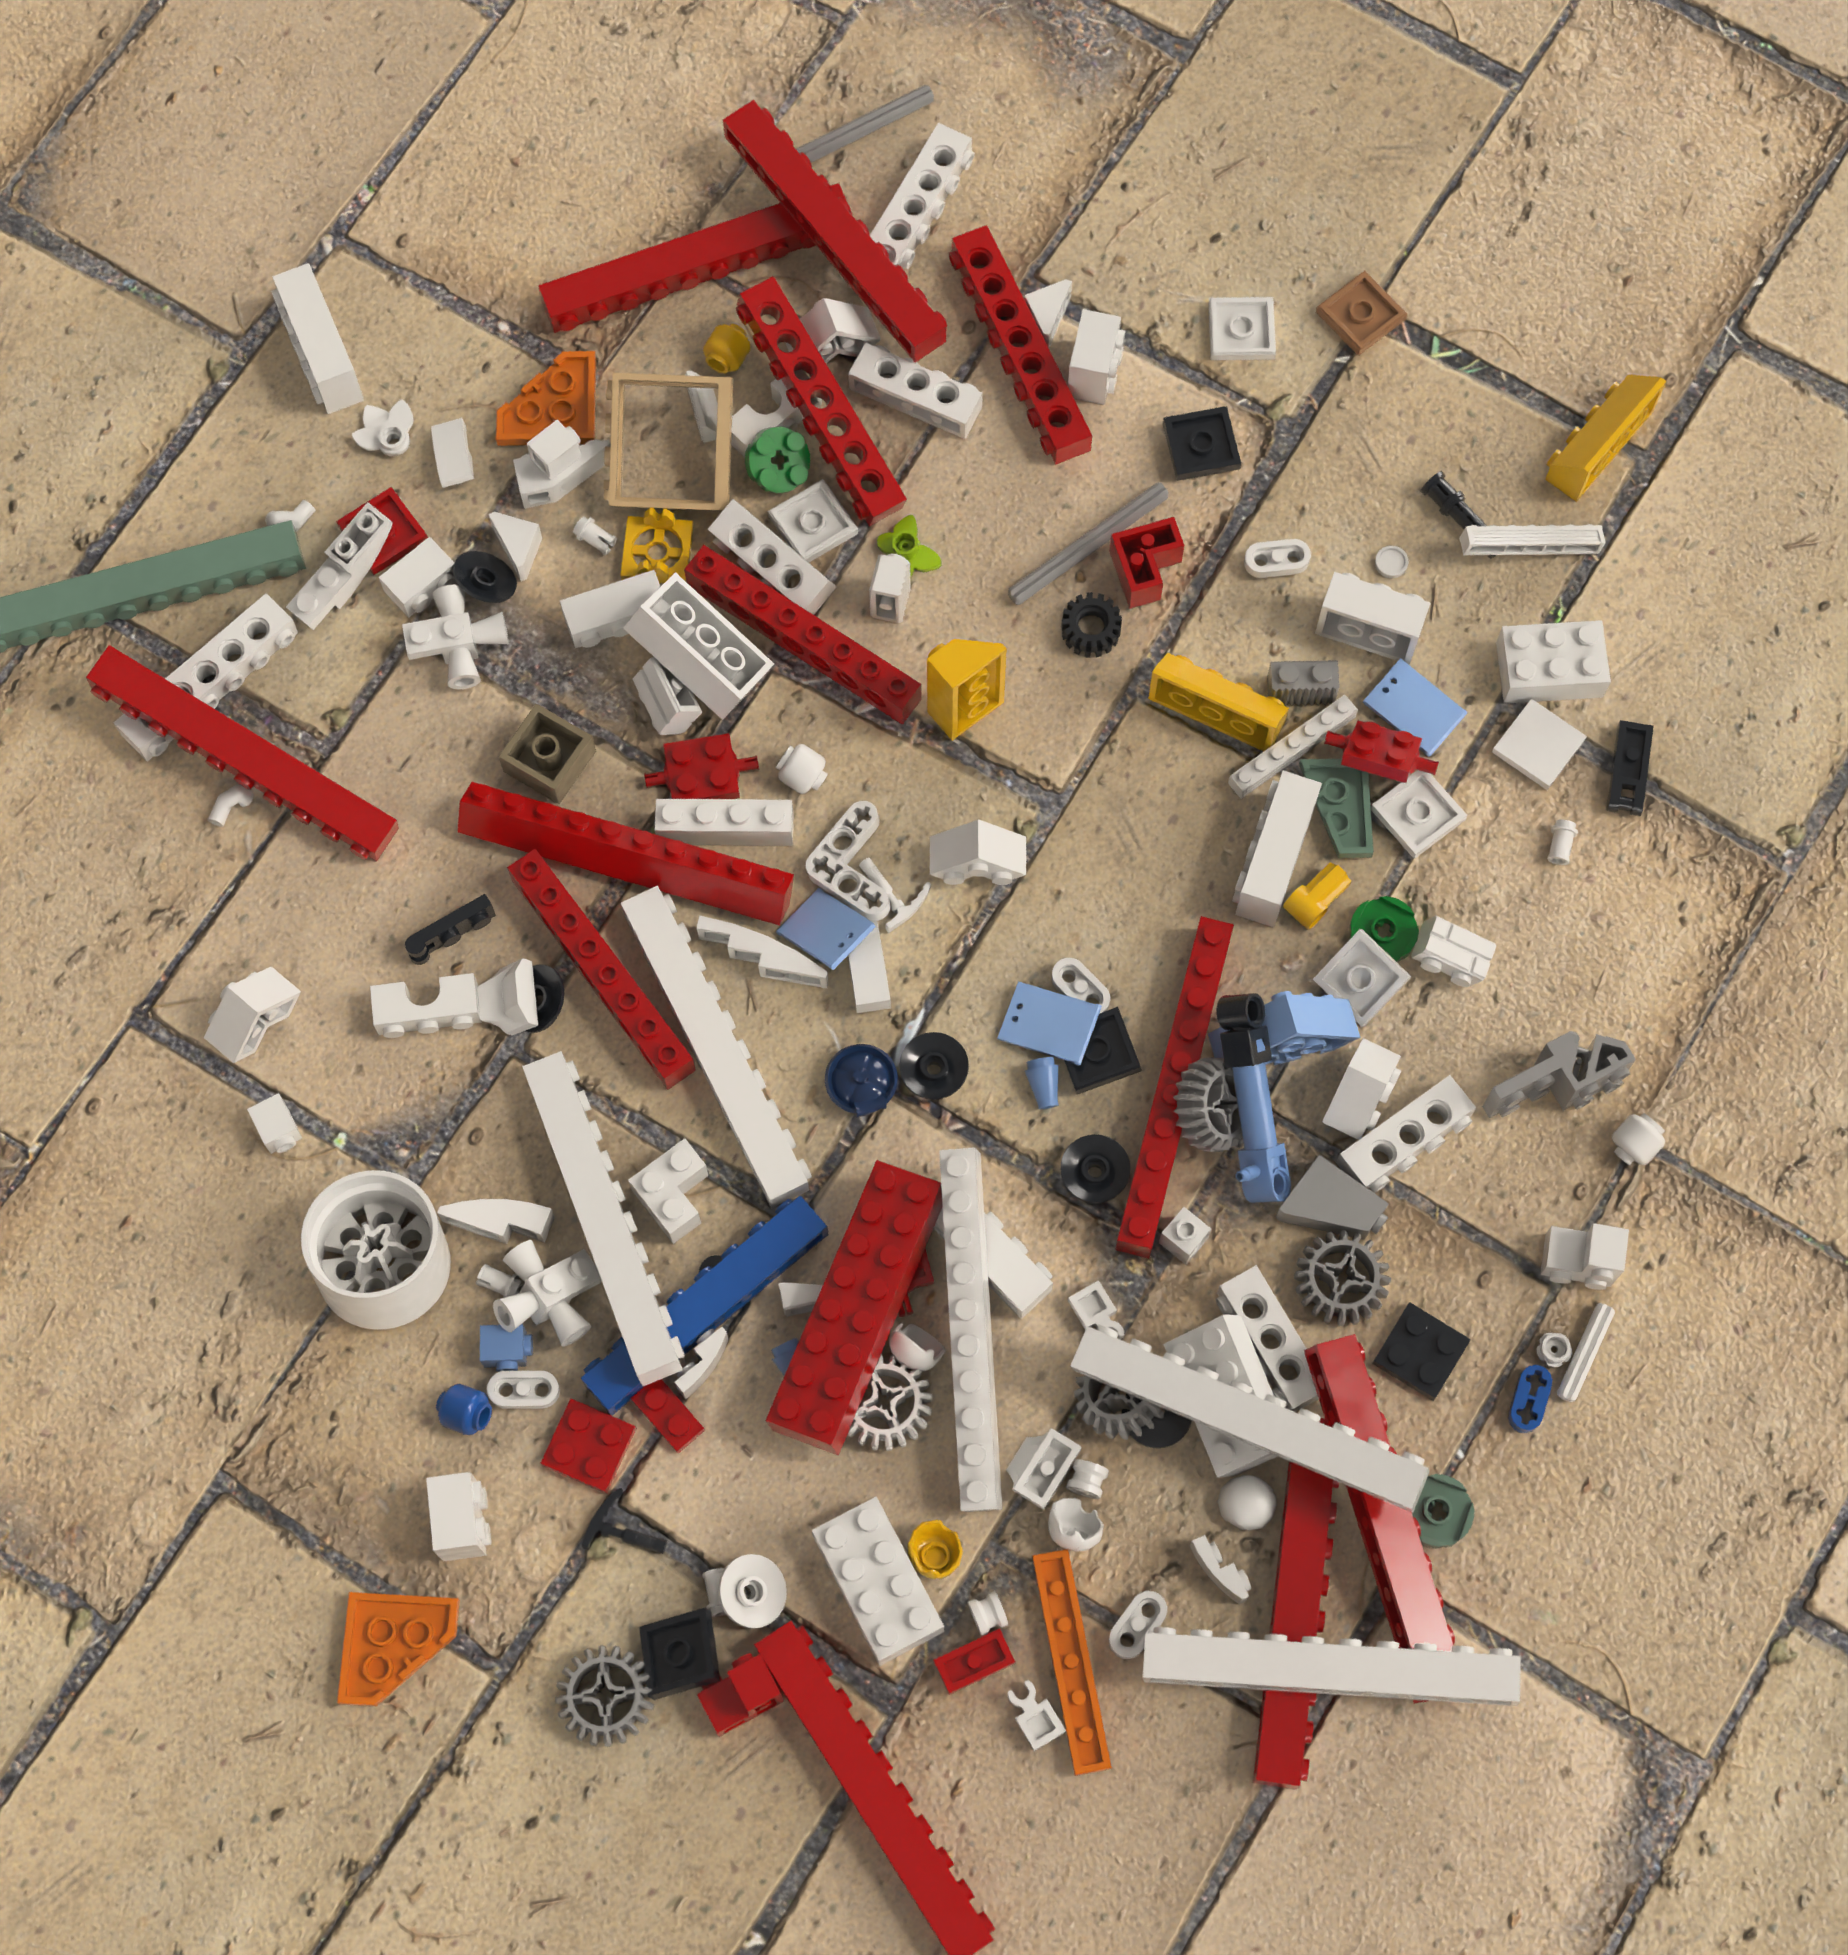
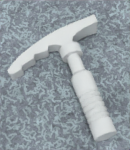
M870 858L864 859L859 864L869 880L887 893L891 904L890 908L893 913H897L891 921L886 923L885 929L888 933L910 919L929 893L931 883L927 882L923 886L922 891L917 895V898L912 900L909 906H905L901 900H897L892 893V887Z

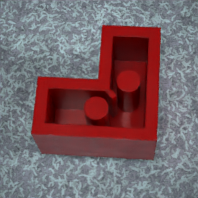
M1175 517L1111 534L1109 552L1129 609L1161 600L1163 581L1158 569L1182 563L1185 545Z
M748 1653L731 1663L733 1669L727 1671L729 1675L727 1678L722 1679L720 1676V1681L701 1686L703 1691L697 1693L719 1737L784 1702L760 1654L753 1657L751 1653Z

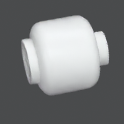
M799 744L795 748L790 745L776 766L780 770L778 778L800 794L807 793L811 787L817 791L828 775L822 771L826 763L825 758L804 744Z
M1645 1113L1641 1116L1629 1115L1612 1135V1140L1617 1146L1614 1153L1629 1166L1633 1161L1640 1165H1647L1665 1145V1139L1662 1136L1665 1130Z

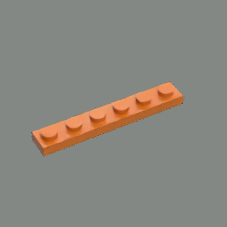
M1064 1549L1032 1555L1074 1775L1079 1776L1111 1770L1112 1767L1069 1551Z

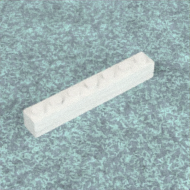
M1572 524L1566 526L1471 525L1466 526L1460 536L1463 555L1599 554L1606 543L1602 525L1592 524L1584 526H1574Z
M1343 695L1230 775L1228 784L1242 799L1324 741L1328 730L1335 733L1355 719L1358 712L1357 708L1346 695Z

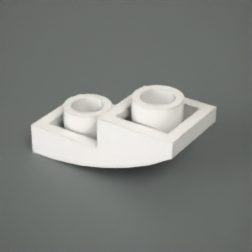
M459 418L431 426L434 454L442 487L473 480V461L468 450L467 430L463 419Z
M723 1327L719 1328L716 1332L713 1329L708 1330L696 1341L698 1346L694 1350L700 1362L698 1364L694 1362L689 1363L677 1374L679 1379L675 1381V1385L685 1400L706 1381L720 1361L728 1342L727 1332Z
M1205 1535L1192 1540L1190 1548L1211 1581L1238 1604L1246 1602L1249 1598L1247 1591L1251 1590V1585L1244 1570L1237 1571L1234 1563L1220 1568L1218 1563L1223 1562L1220 1551L1214 1541L1208 1542Z

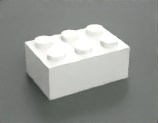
M1334 572L1321 608L1315 634L1397 661L1401 658L1410 665L1430 602L1424 601L1423 598L1416 594L1405 595L1393 591L1385 584H1371L1362 581L1351 573L1340 574Z
M1602 620L1502 626L1496 641L1504 704L1529 702L1531 699L1539 702L1604 697L1611 680Z

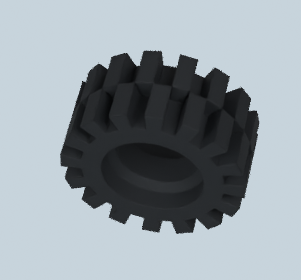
M1093 592L1087 593L1085 599H1083L1081 594L1076 596V602L1074 603L1071 600L1067 605V609H1064L1061 630L1063 640L1066 639V646L1069 649L1074 647V653L1077 655L1084 651L1087 658H1090L1092 652H1095L1096 657H1101L1103 650L1106 653L1112 651V645H1117L1121 633L1122 615L1119 616V607H1113L1114 601L1111 598L1104 601V595L1098 593L1097 598H1093ZM1085 616H1097L1103 621L1104 629L1096 635L1085 634L1079 628L1080 620Z

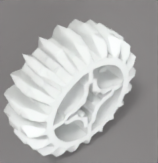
M881 1354L869 1382L873 1394L870 1399L863 1402V1406L858 1408L847 1435L852 1437L860 1431L859 1445L863 1446L868 1438H871L872 1450L877 1451L879 1441H885L886 1450L892 1451V1440L897 1439L899 1446L903 1448L906 1447L905 1434H908L913 1440L918 1438V1433L913 1428L914 1425L920 1429H926L927 1422L920 1416H931L932 1408L922 1404L931 1402L933 1397L931 1393H921L929 1387L928 1380L916 1382L922 1374L919 1369L908 1373L909 1369L905 1364H901L900 1367L896 1366L897 1360L893 1354L890 1357L889 1364H883V1355ZM879 1376L897 1378L907 1386L904 1388L902 1386L889 1388L884 1385ZM878 1389L882 1396L886 1395L887 1399L889 1397L892 1398L890 1401V1415L887 1409H882V1405L880 1408L877 1407L879 1404ZM913 1396L915 1401L913 1410L907 1420L900 1424L896 1410L901 1404L906 1402L907 1398ZM881 1417L890 1429L871 1427L862 1418Z

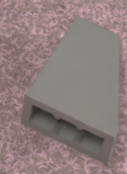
M1319 1155L1281 1205L1275 1218L1284 1223L1340 1234L1342 1230H1345L1349 1237H1354L1356 1233L1361 1234V1239L1365 1240L1371 1231L1377 1234L1389 1218L1384 1214L1389 1203Z

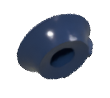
M854 1044L841 1049L832 1057L825 1071V1087L830 1099L839 1108L853 1113L856 1118L873 1114L880 1109H886L887 1103L892 1099L897 1088L898 1075L894 1062L883 1050L868 1044Z

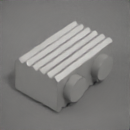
M1338 661L1270 662L1267 675L1268 696L1279 699L1284 703V706L1288 704L1291 706L1294 704L1306 706L1308 703L1311 706L1315 703L1318 706L1321 703L1325 706L1328 703L1332 704L1336 701L1340 687Z

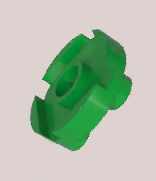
M769 427L756 434L757 436L748 445L745 452V468L752 481H755L758 486L762 487L761 489L767 492L785 493L794 490L798 485L803 484L807 480L810 468V452L802 434L786 427ZM777 450L784 456V463H782L780 469H778L777 464L771 463V457L776 456Z
M1384 896L1379 899L1365 901L1356 909L1350 922L1349 932L1351 939L1359 929H1363L1398 963L1405 959L1414 949L1418 940L1419 927L1414 918L1415 914L1406 903L1394 897ZM1384 923L1390 926L1389 932L1393 935L1382 938L1378 936L1375 926L1382 927Z

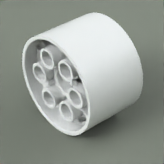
M379 1170L350 1174L335 1181L323 1190L314 1200L305 1216L301 1231V1247L306 1264L327 1305L336 1315L350 1324L375 1330L403 1326L425 1314L443 1293L451 1268L449 1246L429 1197L417 1184L406 1177ZM408 1212L416 1215L404 1229L401 1228ZM366 1213L368 1224L364 1222L361 1224L362 1227H360L354 1218ZM353 1238H359V1239H360V1240H351L350 1242H348L350 1239H353ZM413 1240L421 1241L420 1245L414 1249L406 1247ZM326 1251L343 1254L344 1256L343 1258L323 1260ZM392 1258H396L394 1263L388 1268L387 1265L391 1262ZM377 1268H382V1269H383V1271H376V1270H377ZM355 1271L353 1278L341 1280L344 1273ZM409 1273H413V1274L410 1275L407 1279H405L404 1281H402V1279H403V1277H404L405 1275H407V1274H409ZM379 1288L385 1289V1290H382V1291L372 1292V1291H374L375 1289H379Z

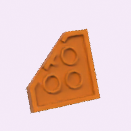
M563 351L553 360L554 364L542 374L538 373L521 388V393L509 404L506 402L497 410V445H527L528 441L556 420L565 428L570 426L578 434L581 440L579 444L595 440V351Z
M349 1592L337 1703L339 1705L371 1707L379 1705L456 1638L460 1600L447 1597Z

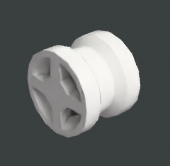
M1076 1459L1073 1464L1074 1476L1068 1480L1066 1488L1084 1497L1100 1499L1103 1492L1100 1486L1102 1480L1107 1478L1109 1470L1093 1462Z
M995 1591L988 1593L987 1597L981 1601L976 1599L968 1601L969 1609L981 1636L988 1634L990 1628L995 1626L1001 1628L1008 1626L1005 1612Z

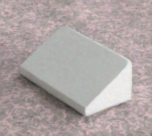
M691 370L686 371L685 374L687 376H701ZM687 388L701 441L706 443L716 440L718 404L714 389Z

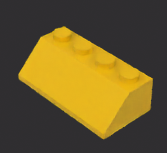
M1628 374L1620 384L1614 382L1604 396L1607 400L1601 406L1596 404L1585 418L1587 423L1581 429L1577 426L1566 440L1568 445L1563 451L1557 449L1552 454L1546 464L1550 468L1545 480L1577 502L1654 412L1666 380L1662 377Z
M953 639L946 645L943 643L937 645L929 653L927 658V713L952 741L1004 703L1007 648L1002 643Z
M1167 653L1152 672L1149 700L1263 752L1274 745L1286 722L1289 708L1284 706V703L1272 696L1264 697L1255 693L1250 686L1240 682L1233 683L1223 678L1219 672L1213 669H1202L1194 665L1185 656H1174Z

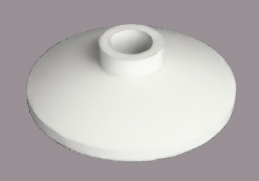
M749 1554L734 1559L726 1566L720 1577L718 1593L724 1612L733 1622L745 1628H760L769 1625L780 1615L786 1602L787 1589L780 1569L771 1560L761 1555ZM745 1586L751 1590V1597L749 1599L744 1595Z

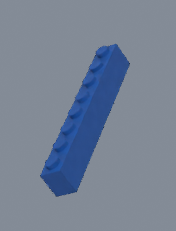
M798 1196L794 1201L791 1198L784 1201L775 1210L776 1216L767 1223L761 1221L749 1231V1238L740 1246L737 1243L730 1246L721 1255L722 1261L713 1268L707 1266L694 1277L695 1283L686 1291L679 1289L666 1301L668 1306L666 1307L673 1325L668 1326L667 1329L671 1338L678 1337L685 1355L698 1345L696 1341L710 1329L716 1330L829 1235L828 1226L801 1196ZM623 1337L619 1338L612 1345L611 1349L613 1351L603 1360L598 1357L589 1363L584 1369L585 1375L581 1377L587 1389L611 1416L630 1402L631 1398L645 1387L642 1386L637 1377Z

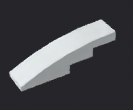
M699 915L697 924L698 938L700 940L728 944L729 958L759 963L760 977L821 988L828 987V972L800 952L769 936L745 927Z

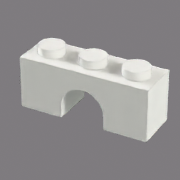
M802 370L794 372L795 376L800 380L810 379ZM775 379L770 383L772 399L780 406L775 412L760 414L746 404L732 416L731 445L744 458L748 445L752 443L758 432L769 427H786L795 431L798 424L804 418L799 408H793L786 396L787 388L781 379L779 381ZM813 398L811 403L815 407L820 408L822 399Z
M474 973L439 977L440 992L438 997L432 1003L424 1006L415 1005L410 1001V992L405 982L370 986L373 1025L378 1035H383L386 1038H397L403 1036L404 1032L418 1031L422 1034L437 1032L442 1027L452 1026L454 1029H468L474 1023H482L479 1017L478 983Z

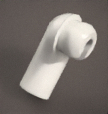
M303 500L293 512H269L265 522L267 526L292 520L297 532L316 510L309 502Z
M236 784L221 793L216 799L208 821L216 826L223 827L234 805L238 803L245 807L252 802L254 797L252 790Z

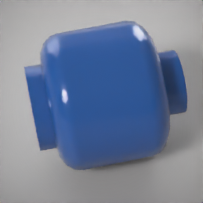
M455 1384L447 1391L442 1392L436 1403V1410L438 1411L441 1425L463 1435L471 1436L483 1430L488 1425L492 1415V1406L489 1404L487 1395L482 1391L463 1384Z

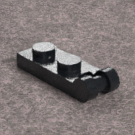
M1620 720L1617 727L1606 811L1617 812L1619 809L1630 811V815L1641 816L1644 807L1653 725ZM1622 789L1633 790L1632 798L1621 796Z
M483 894L408 937L405 941V948L411 961L417 965L425 964L428 962L430 953L442 946L449 947L454 945L461 939V935L472 929L479 930L487 926L491 922V918L496 916L491 902L486 894Z

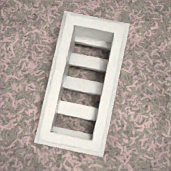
M779 1283L784 1315L789 1317L812 1312L823 1285Z

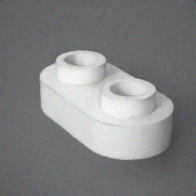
M1299 539L1258 542L1247 549L1244 566L1250 575L1257 578L1295 575L1307 569L1311 558V551L1309 546ZM1288 557H1296L1299 561L1292 563L1288 560ZM1263 560L1266 565L1258 566L1255 561Z
M1064 958L1054 965L1052 983L1060 994L1083 1001L1095 998L1102 1006L1100 1013L1108 1010L1110 1004L1108 989L1079 960ZM1066 974H1071L1075 977V980L1068 983L1062 977Z
M500 1371L490 1378L487 1385V1393L493 1404L499 1408L544 1409L552 1406L558 1400L560 1386L556 1378L547 1371ZM504 1386L513 1387V1392L508 1397H503L500 1394ZM539 1386H547L549 1390L545 1396L540 1397L536 1395V1390Z
M1154 1591L1139 1593L1114 1625L1109 1635V1646L1116 1656L1123 1659L1137 1657L1144 1649L1145 1633H1153L1155 1627L1161 1626L1167 1615V1604L1160 1594ZM1145 1605H1151L1155 1610V1615L1149 1618L1145 1617L1141 1612V1608ZM1124 1634L1131 1635L1134 1644L1130 1647H1125L1121 1644L1120 1637Z

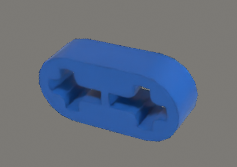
M1541 1365L1528 1366L1520 1374L1516 1384L1508 1420L1513 1429L1520 1433L1534 1431L1543 1420L1552 1388V1377L1550 1372ZM1534 1374L1539 1375V1382L1543 1383L1544 1386H1539L1534 1396L1529 1395L1531 1383L1526 1381V1378L1530 1379ZM1527 1402L1532 1403L1529 1413L1532 1417H1535V1420H1530L1527 1424L1521 1423L1522 1417L1517 1415V1412H1521Z

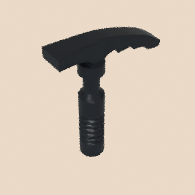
M622 1488L613 1492L597 1510L582 1543V1548L589 1550L595 1536L601 1533V1536L607 1538L614 1536L620 1538L624 1543L640 1546L664 1554L667 1546V1540L639 1533L628 1528L624 1530L612 1527L611 1523L603 1522L604 1516L608 1515L609 1508L613 1507L616 1500L622 1497Z

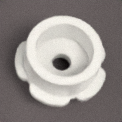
M1546 1333L1540 1338V1345L1537 1346V1355L1540 1360L1546 1361L1548 1366L1560 1367L1563 1362L1570 1360L1572 1348L1565 1335L1561 1333ZM1551 1347H1556L1557 1352L1553 1353Z

